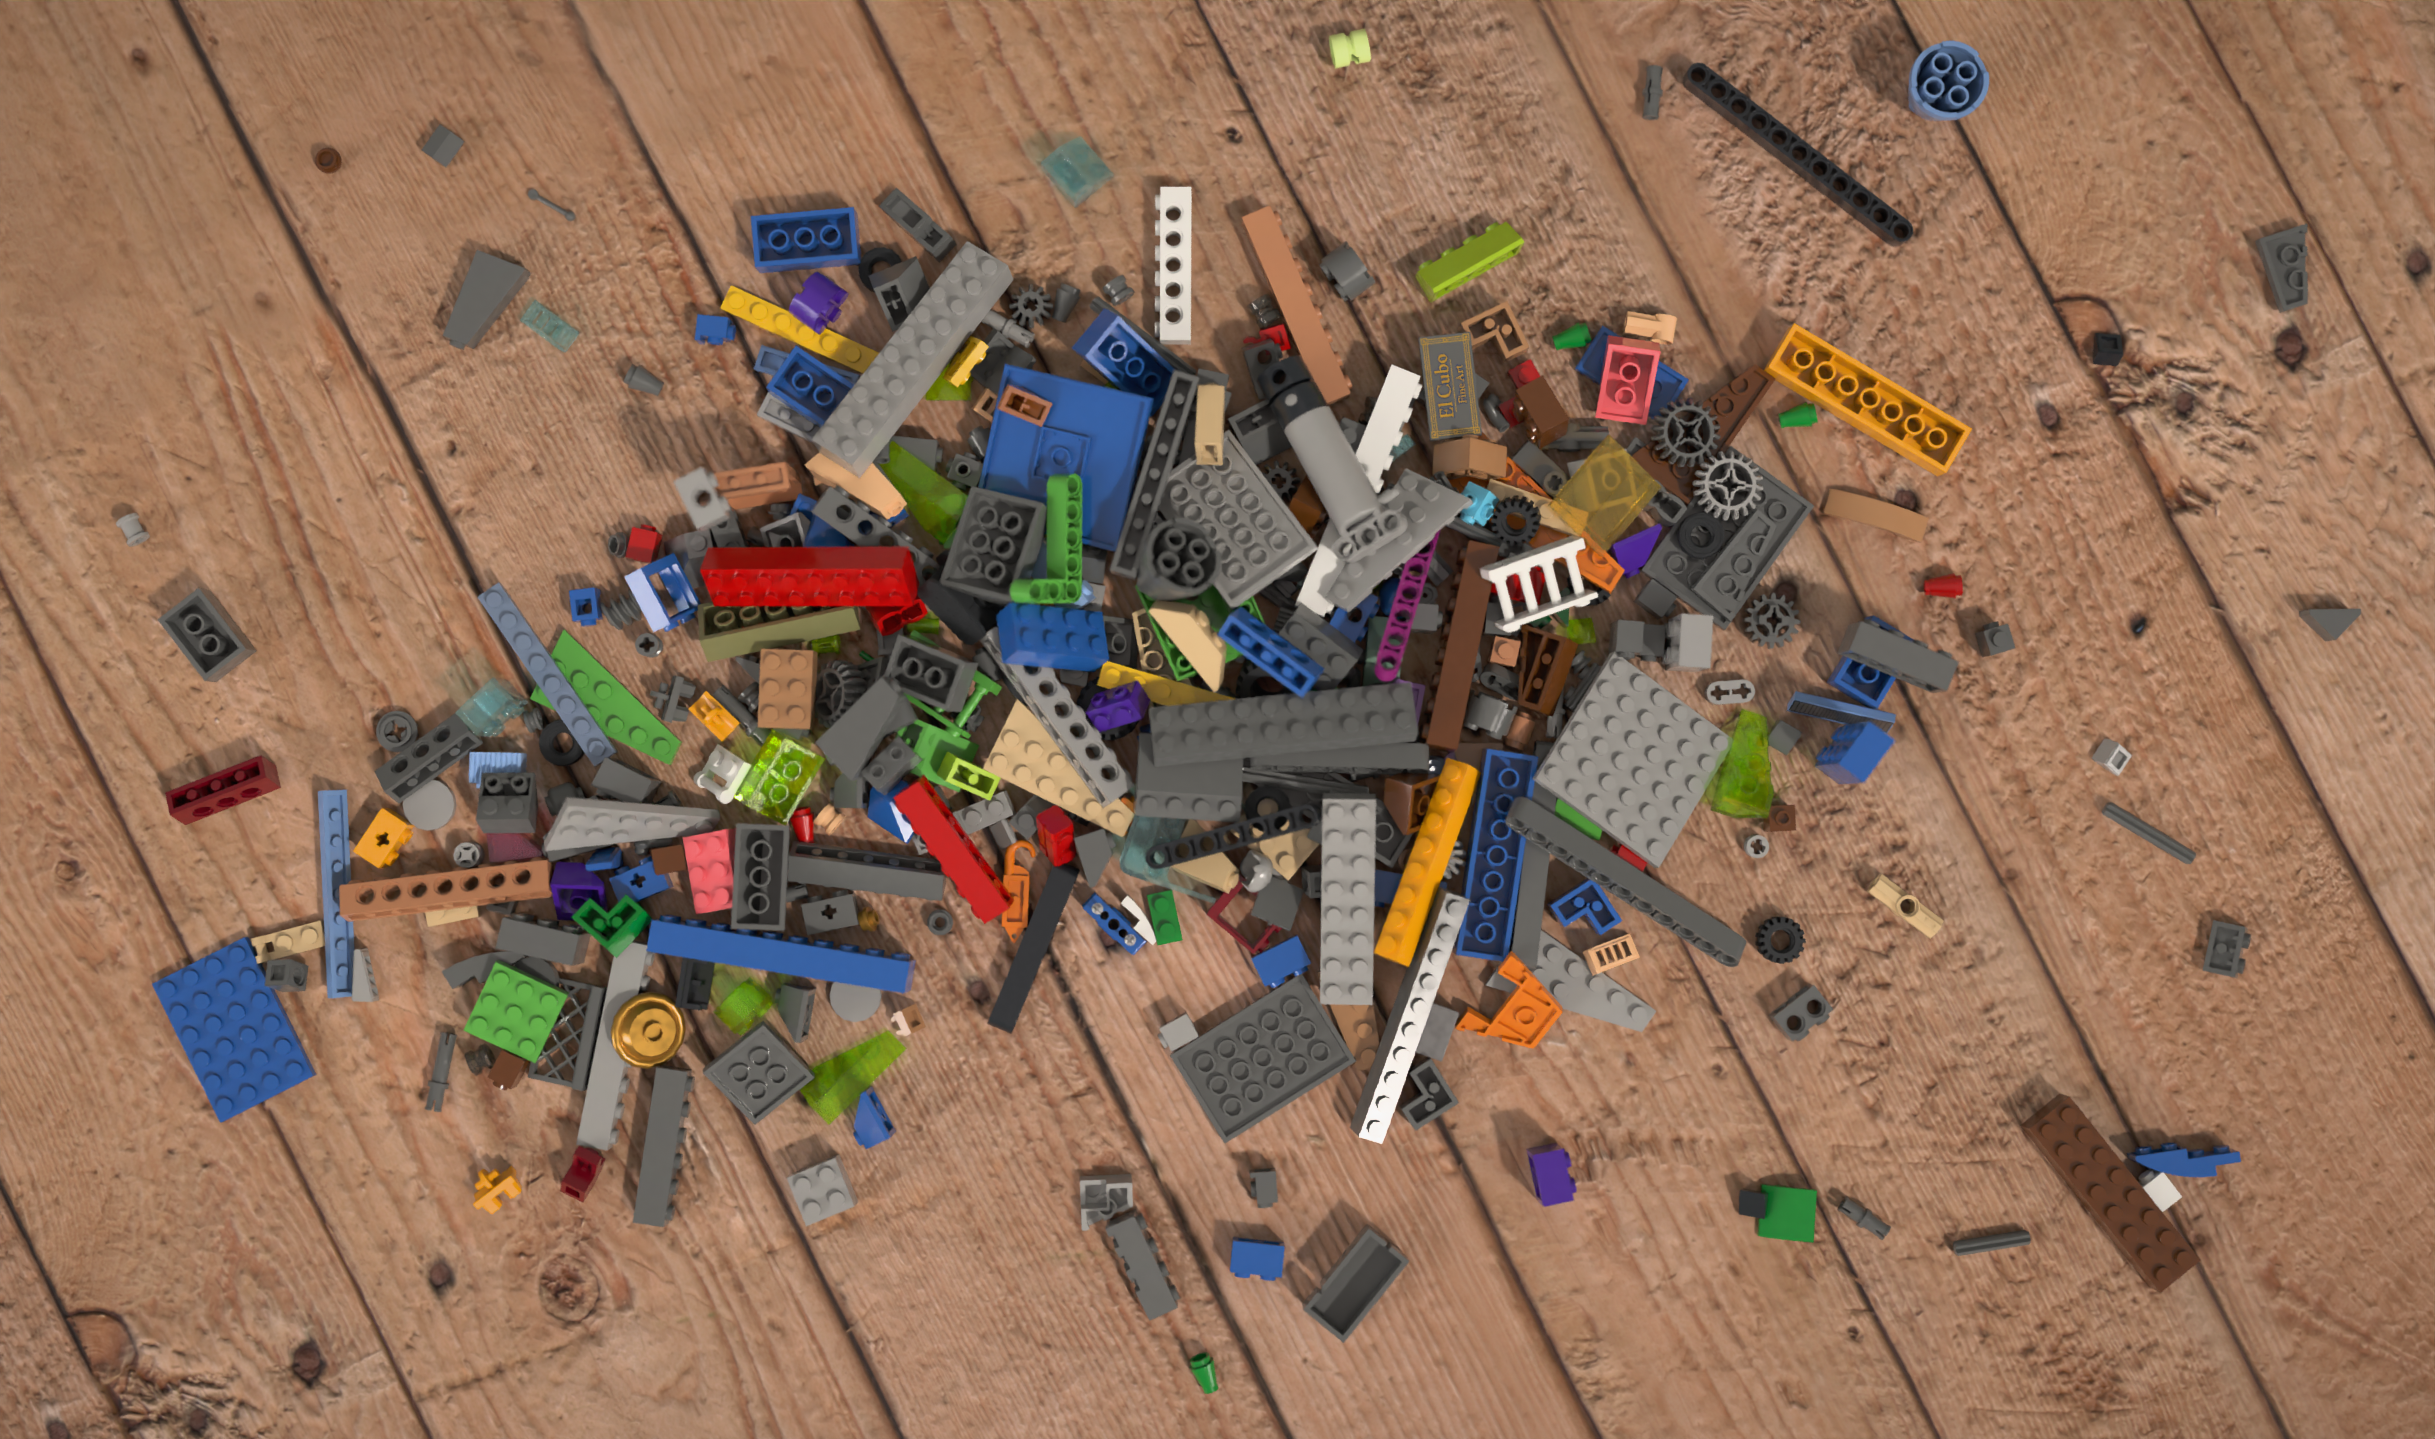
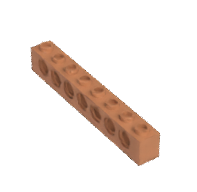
M532 858L530 862L507 861L504 862V865L500 866L481 864L476 869L456 867L452 869V872L442 873V871L432 870L426 872V875L416 876V874H402L400 878L395 879L377 877L371 882L352 880L346 885H339L340 916L348 922L553 897L550 884L554 873V866L545 858ZM526 874H530V879L526 883L521 884V878ZM504 877L503 884L495 887L496 880ZM478 880L477 887L469 890V885L473 881ZM452 884V889L447 893H443L444 887ZM426 887V892L422 896H417L418 890ZM400 890V895L396 899L391 900L392 894ZM374 893L373 900L365 903L366 897Z

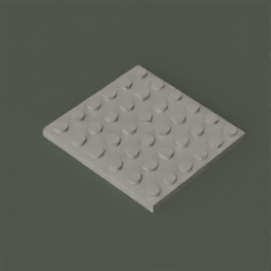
M1612 652L1534 775L1533 780L1652 867L1659 868L1735 740L1624 658H1619V654Z

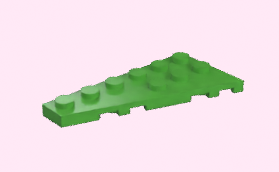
M563 629L551 656L605 734L671 765L682 741L658 720L646 706L639 702L567 630ZM537 684L530 699L555 710Z

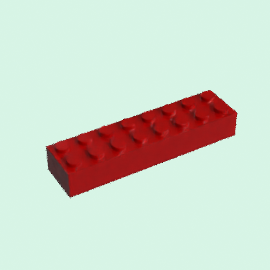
M908 546L708 547L700 568L714 606H913L919 587V580Z

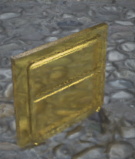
M1607 435L1548 506L1575 533L1583 538L1600 557H1603L1659 491L1661 486L1610 435Z

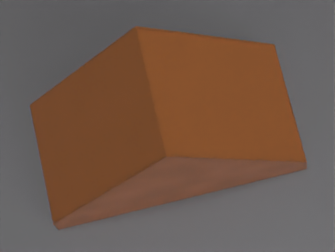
M1007 384L997 409L1042 427L1053 403L1019 385Z

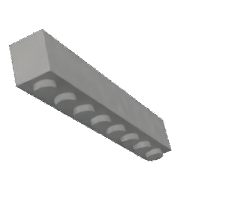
M633 940L617 958L613 957L576 1145L608 1150L613 1147V1144L616 1145L618 1142L620 1130L616 1129L618 1119H621L624 1113L625 1104L621 1102L623 1093L626 1094L629 1088L630 1078L626 1077L628 1068H632V1066L623 1061L613 1048L610 1031L613 1018L621 1005L634 995L642 994L648 990L650 976H647L648 967L653 965L655 952L646 951L648 943Z

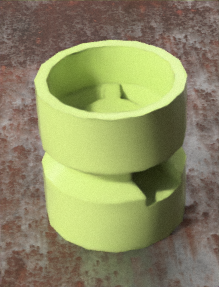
M1365 28L1350 31L1349 36H1346L1344 33L1329 36L1334 68L1349 66L1351 61H1354L1355 64L1371 61L1369 41Z

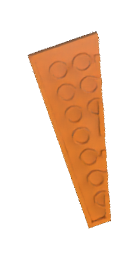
M1483 432L1481 436H1478L1479 440L1489 439ZM1509 456L1507 457L1506 477L1494 480L1553 500L1514 464V461ZM1470 476L1452 480L1448 479L1451 485L1458 489L1459 494L1464 491L1469 481L1487 489L1489 481ZM1510 514L1507 515V523L1511 528L1522 529L1525 527L1526 520ZM1540 525L1534 538L1532 537L1530 542L1524 543L1535 549L1570 535ZM1582 530L1580 537L1584 540L1585 548L1577 551L1578 554L1575 555L1580 575L1611 594L1625 570ZM1559 557L1554 559V561L1568 568L1565 558Z

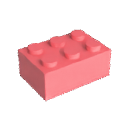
M736 828L683 838L696 914L732 908Z

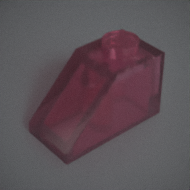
M486 833L490 863L544 856L542 846L525 833Z

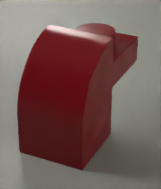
M578 1146L573 1154L572 1165L561 1181L560 1192L584 1203L603 1168L605 1158L599 1156V1153L592 1148Z

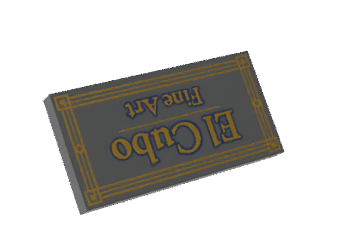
M1470 332L1419 337L1418 343L1430 441L1463 438V435L1481 436L1482 429Z

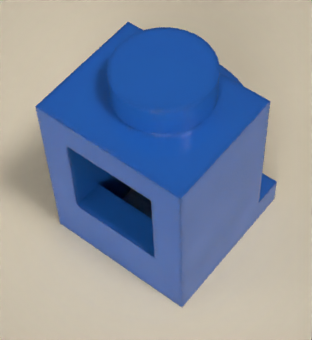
M697 314L695 340L702 345H705V340H707L708 344L723 345V342L734 341L736 327L732 325L733 322L728 317Z
M593 587L569 590L573 622H580L581 627L597 625L596 620H603L600 605V589ZM587 604H591L592 611L590 613L585 612V606Z

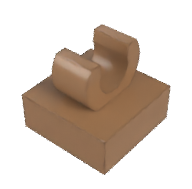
M916 1003L894 1013V1017L891 1018V1022L897 1021L900 1027L896 1034H903L904 1037L926 1027Z

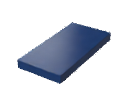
M1603 325L1574 369L1599 386L1608 335L1620 337ZM1658 361L1648 416L1652 419L1656 415L1662 416L1659 409L1661 407L1668 409L1667 402L1673 401L1675 403L1689 379Z

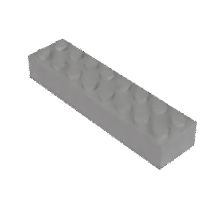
M1323 793L1320 1004L1372 1005L1375 794Z

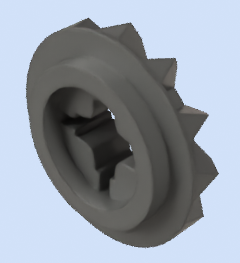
M392 711L385 714L379 720L376 736L379 743L385 749L392 752H402L412 745L419 736L418 724L411 715L403 711ZM396 724L400 728H407L401 733V739L398 736H388V734L395 730Z

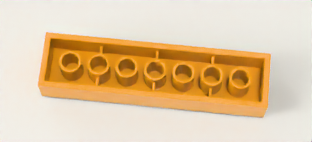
M1795 323L1787 329L1764 368V371L1774 377L1777 382L1937 477L1948 471L1972 428Z

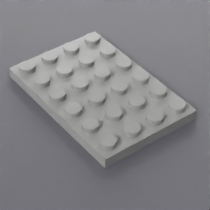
M1230 430L1224 433L1223 465H1197L1195 453L1171 471L1159 511L1167 521L1174 518L1190 519L1199 523L1210 532L1208 535L1214 542L1217 551H1220L1221 554L1220 572L1213 584L1232 610L1318 550L1315 543Z

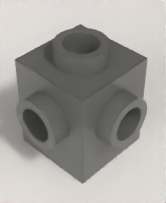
M964 452L963 456L956 453L954 459H949L945 472L948 473L947 478L953 481L951 484L953 487L966 491L967 487L979 486L983 463L978 462L979 457ZM968 468V472L966 474H962V471Z

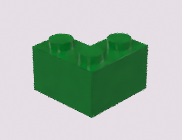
M625 895L609 913H606L589 898L572 916L584 930L616 958L653 920L628 895Z

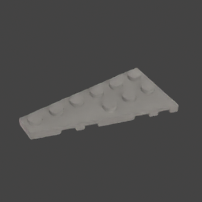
M1406 468L1395 485L1399 489L1400 494L1383 505L1385 510H1394L1406 518V531L1354 563L1347 562L1327 593L1326 601L1349 613L1372 593V589L1383 579H1388L1393 574L1392 571L1401 563L1405 564L1435 537V533L1446 524L1449 525L1453 522L1455 516L1464 508H1469L1473 504L1472 500ZM1392 517L1389 520L1388 528L1390 530L1397 526V517ZM1374 530L1366 534L1365 539L1367 543H1371L1374 540Z

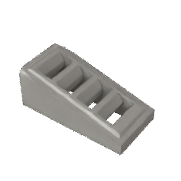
M368 948L354 950L353 1001L374 1002L379 1000Z

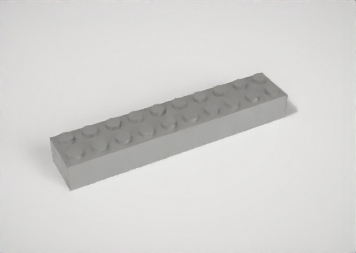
M967 241L813 437L812 441L819 453L860 478L1011 284L1013 277L1008 265Z

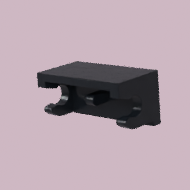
M683 957L675 1007L708 1010L715 962Z

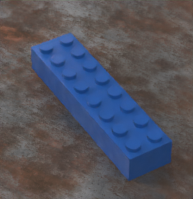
M1483 748L1479 770L1481 775L1477 784L1461 894L1470 899L1452 949V952L1456 955L1503 962L1509 954L1526 838L1508 827L1505 819L1516 797H1525L1532 801L1535 783L1533 777L1537 770L1538 756Z

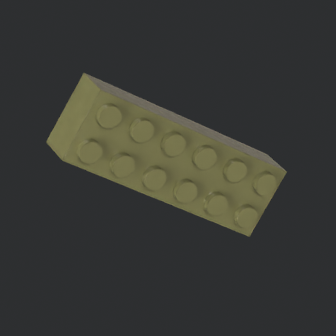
M713 602L698 605L699 641L708 662L758 652L761 649H773L860 630L858 606H714Z

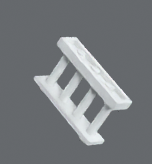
M1572 535L1479 568L1481 577L1492 581L1496 585L1504 615L1503 619L1494 622L1496 628L1505 632H1513L1520 629L1522 624L1572 606L1582 607L1588 605L1591 599L1598 597L1597 592L1584 589L1575 556L1578 554L1577 551L1585 548L1583 538ZM1559 557L1566 559L1574 590L1573 594L1562 598L1552 565L1554 559ZM1536 565L1542 566L1551 602L1537 606L1529 575L1530 568ZM1514 573L1519 575L1528 609L1515 615L1505 582L1507 576Z

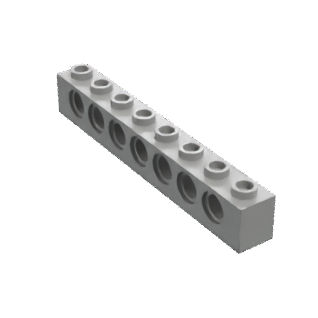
M998 626L987 632L980 641L1101 806L1105 808L1135 786L1132 783V777L1129 772L1121 768L1116 761L1115 753L1102 742L1099 731L1095 727H1091L1085 719L1086 715L1083 709L1075 705L1071 700L1069 690L1063 684L1060 685L1055 678L1054 670L1047 667L1031 666L1033 674H1029L1024 670L1023 665L1002 663ZM1039 685H1043L1048 689V695L1040 692ZM1054 707H1060L1064 712V716L1057 715ZM1070 727L1078 730L1079 738L1074 737L1070 733ZM1086 748H1089L1094 752V759L1089 758L1086 755ZM1101 769L1109 772L1110 780L1102 777Z

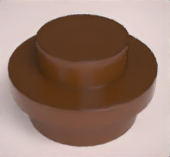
M324 148L317 153L315 164L323 173L332 174L341 167L342 158L335 149Z

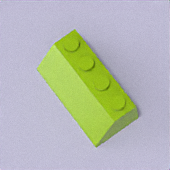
M1507 221L1501 225L1496 222L1485 229V234L1479 237L1475 234L1464 240L1462 247L1456 250L1454 247L1447 249L1440 254L1442 258L1435 262L1428 260L1421 264L1415 277L1429 302L1432 303L1518 254L1525 243L1522 237Z

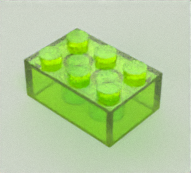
M772 728L734 797L745 806L786 825L825 758L809 747Z

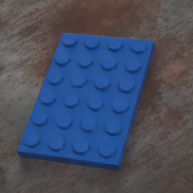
M244 937L152 984L220 1123L317 1075L275 989L265 986L266 971L262 963L257 964L255 956L258 955L249 937Z

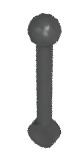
M531 189L528 192V197L531 200L542 202L564 215L568 221L575 220L574 212H567L540 196L535 189Z

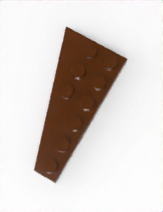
M1756 364L1750 366L1703 401L1702 410L1710 406L1711 411L1708 415L1716 414L1717 416L1716 420L1712 421L1713 425H1720V429L1714 430V434H1719L1721 437L1718 440H1713L1718 447L1714 450L1709 449L1716 459L1718 452L1722 451L1725 453L1775 381L1774 377ZM1687 413L1681 419L1688 422L1695 416ZM1700 425L1698 435L1703 440V427ZM1668 427L1667 429L1669 441L1673 437V430L1671 429V427ZM1689 427L1683 429L1684 433L1680 439L1688 436L1687 431ZM1651 440L1628 457L1630 461L1644 470V475L1660 482L1666 491L1680 498L1685 505L1689 504L1693 499V492L1700 489V487L1693 486V481L1701 480L1695 475V472L1697 470L1704 471L1700 464L1695 461L1693 467H1688L1686 463L1684 467H1678L1677 460L1674 464H1668L1669 455L1661 459L1660 454L1663 452V449H1654V446L1659 444L1658 440ZM1686 443L1676 448L1680 452L1689 454L1696 450L1693 446L1690 447ZM1703 456L1704 462L1709 464L1708 458Z

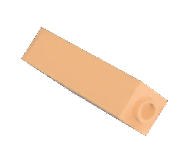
M818 453L805 464L814 478L832 488H835L836 485L840 486L849 493L848 498L855 502L859 500L869 507L870 511L886 520L898 515L907 504L901 494L873 463H871L860 478L821 453Z

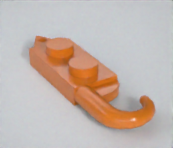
M1023 839L1017 840L1016 843L1006 848L1003 885L1013 897L1014 902L1008 910L1002 913L1001 927H1005L1013 943H1016L1024 928L1028 927L1030 889L1029 871L1022 866L1015 865V852L1018 848L1025 847L1029 850L1032 858L1036 856L1033 845ZM1012 934H1016L1017 937L1013 938Z

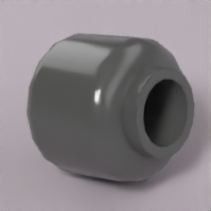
M571 782L550 788L547 793L548 796L544 797L551 816L556 815V817L567 797L585 799L581 788H575Z

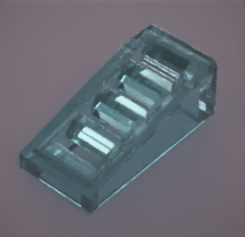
M534 300L520 320L562 352H566L579 335L576 329L536 300ZM542 311V315L539 317L537 322L533 324L532 322L534 321V319L537 317L539 312ZM550 317L551 319H550V320L548 321V323L545 325V327L543 328V330H541L542 326L545 324V322L547 321V319ZM557 324H559V326L556 328V330H555V331L553 332V334L550 336L549 334L553 331V329L555 328V326H556Z

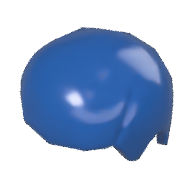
M1398 577L1389 578L1380 588L1378 595L1380 609L1387 616H1390L1401 580Z

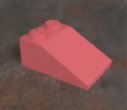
M1608 335L1595 418L1642 425L1647 424L1660 356V344L1658 342Z

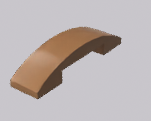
M1829 489L1822 513L1845 521L1852 520L1895 533L1898 537L1922 543L1929 519L1890 503L1835 489Z

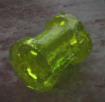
M839 634L812 640V650L818 653V657L823 653L835 652L836 654H841Z

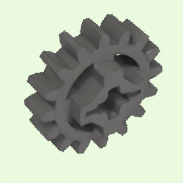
M1771 593L1769 599H1767L1765 594L1759 596L1760 603L1755 599L1752 600L1753 608L1745 609L1749 617L1743 619V622L1749 623V627L1745 628L1744 631L1752 632L1749 640L1758 639L1759 647L1767 643L1768 649H1773L1775 643L1778 648L1783 647V640L1788 643L1791 642L1790 634H1798L1799 632L1794 628V625L1801 623V620L1794 618V615L1799 613V610L1792 611L1791 609L1794 602L1785 603L1784 595L1776 599L1775 593ZM1766 605L1765 612L1762 615H1756L1758 610ZM1779 607L1784 610L1787 616H1784L1779 611ZM1771 616L1772 619L1776 620V624L1772 626L1771 623L1767 622V618ZM1756 626H1759L1764 631V635L1758 631ZM1781 627H1787L1785 632L1777 637L1778 630Z

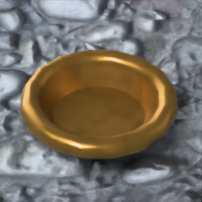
M646 992L634 995L621 1005L613 1018L610 1032L613 1048L623 1061L632 1067L649 1069L663 1065L676 1055L683 1044L686 1025L684 1014L680 1008L675 1007L676 1002L665 994Z

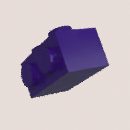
M1137 680L1096 693L1091 699L1086 713L1097 730L1102 732L1141 720L1150 703V698Z

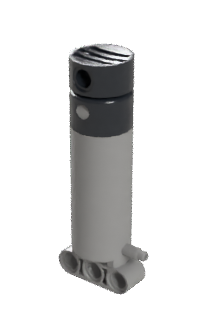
M1296 355L1285 358L1264 370L1256 381L1269 405H1271L1272 411L1341 536L1333 546L1334 555L1342 561L1354 563L1402 535L1407 529L1406 518L1394 510H1385L1383 506L1400 494L1399 489L1394 487L1379 496L1377 495L1318 385L1314 382V378L1302 356ZM1392 517H1397V526L1390 530L1388 528L1389 520ZM1374 530V540L1371 543H1367L1365 539L1366 534ZM1351 543L1353 551L1349 556L1345 557L1343 549L1347 544Z

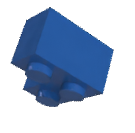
M1586 878L1547 904L1562 927H1566L1584 915L1595 933L1602 935L1622 922V919L1601 887L1589 878Z

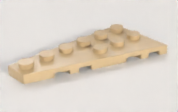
M1018 699L1016 700L983 769L1110 832L1124 837L1134 813L1119 798L1103 808L1038 718Z

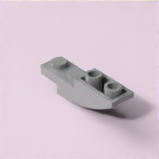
M1003 791L993 795L991 800L984 799L952 814L967 835H970L1003 819L1016 815L1007 791ZM915 833L912 839L919 855L928 852L925 845L926 842L920 835Z

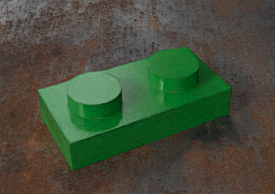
M1168 890L1147 895L1157 946L1182 941L1183 938L1173 891Z

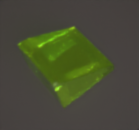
M1592 618L1569 620L1567 627L1568 639L1578 645L1596 643Z

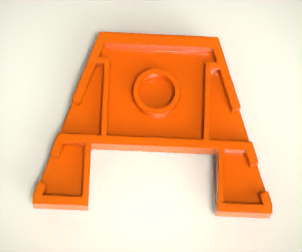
M1510 951L1498 967V973L1518 984L1492 1019L1467 1007L1456 1021L1455 1028L1460 1031H1465V1029L1475 1031L1477 1035L1484 1037L1487 1035L1499 1037L1504 1042L1534 1049L1562 1014L1563 1007L1518 956Z

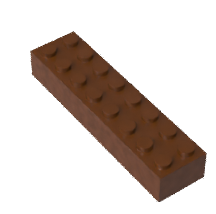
M1469 540L1458 551L1456 565L1460 567L1459 571H1456L1455 575H1453L1450 590H1454V596H1451L1450 600L1448 599L1445 615H1449L1448 622H1445V625L1443 624L1440 640H1444L1443 647L1437 650L1435 665H1439L1438 672L1432 675L1429 690H1434L1433 696L1427 700L1424 715H1428L1427 723L1421 726L1419 740L1423 741L1422 744L1428 745L1429 749L1453 753L1458 748L1492 581L1481 577L1479 568L1497 562L1499 546Z
M2058 1094L2020 1125L2151 1289L2160 1293L2201 1261L2070 1096Z

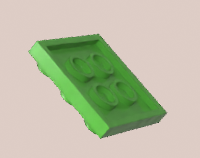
M497 960L464 1031L536 1063L569 992Z

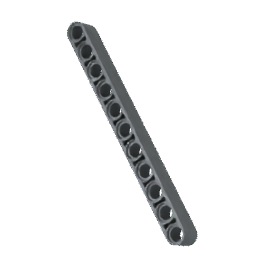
M1516 797L1505 819L1506 825L1719 963L1728 967H1737L1746 946V940L1741 935L1525 797Z

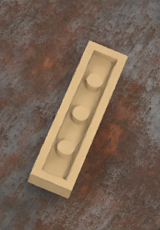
M1490 479L1487 490L1491 491L1499 499L1494 508L1495 510L1501 501L1504 502L1507 497L1512 499L1514 495H1518V499H1521L1524 496L1527 497V502L1531 500L1534 502V508L1538 506V515H1541L1540 525L1570 536L1580 537L1588 512ZM1518 512L1510 513V515L1525 520V517Z

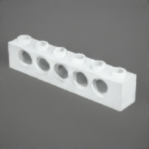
M1161 187V194L1155 196V210H1160V220H1155V236H1160V245H1155V261H1160V271H1155V286H1160V296H1155V312H1160V322H1155V337H1160L1161 344L1191 345V187ZM1171 210H1176L1181 215L1177 220L1173 221L1169 220L1166 214ZM1171 235H1176L1181 241L1176 246H1170L1166 242L1167 238ZM1173 260L1177 261L1180 264V268L1177 271H1169L1166 268L1167 263ZM1170 286H1176L1180 289V293L1176 297H1170L1166 294V290ZM1176 311L1179 313L1180 319L1177 322H1169L1166 319L1167 313Z

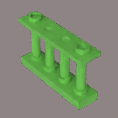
M913 630L910 636L940 647L916 630ZM976 670L973 681L976 682L974 685L975 690L954 722L942 716L944 709L936 706L931 709L922 703V700L908 694L905 695L910 702L947 725L945 731L957 739L960 735L969 739L971 734L963 730L962 727L983 695H987L990 691L997 696L1002 686Z

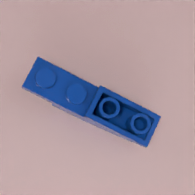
M2170 1142L2160 1144L2161 1148L2151 1149V1146L2136 1147L2135 1152L2127 1153L2128 1159L2159 1172L2184 1177L2217 1176V1165L2241 1162L2240 1152L2230 1149L2228 1145L2215 1146L2213 1151L2204 1152V1149L2187 1151L2186 1148L2177 1146V1143Z

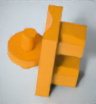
M705 691L688 709L721 741H724L740 724L708 691Z
M511 1165L501 1174L496 1168L490 1173L485 1169H481L478 1172L480 1180L474 1184L478 1191L474 1193L476 1200L473 1202V1205L477 1209L483 1207L493 1214L500 1209L503 1203L497 1196L499 1193L504 1191L510 1199L521 1193L522 1186L516 1178V1170Z

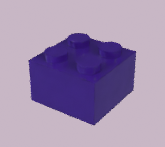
M1557 1143L1526 1149L1538 1202L1543 1207L1574 1201L1573 1193H1577L1574 1178L1568 1174L1567 1168L1571 1167L1568 1151L1566 1152Z

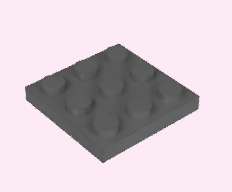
M764 1021L703 1068V1074L754 1125L815 1078L814 1072Z

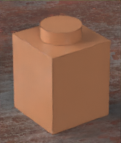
M1498 636L1493 637L1487 663L1514 668L1521 641Z

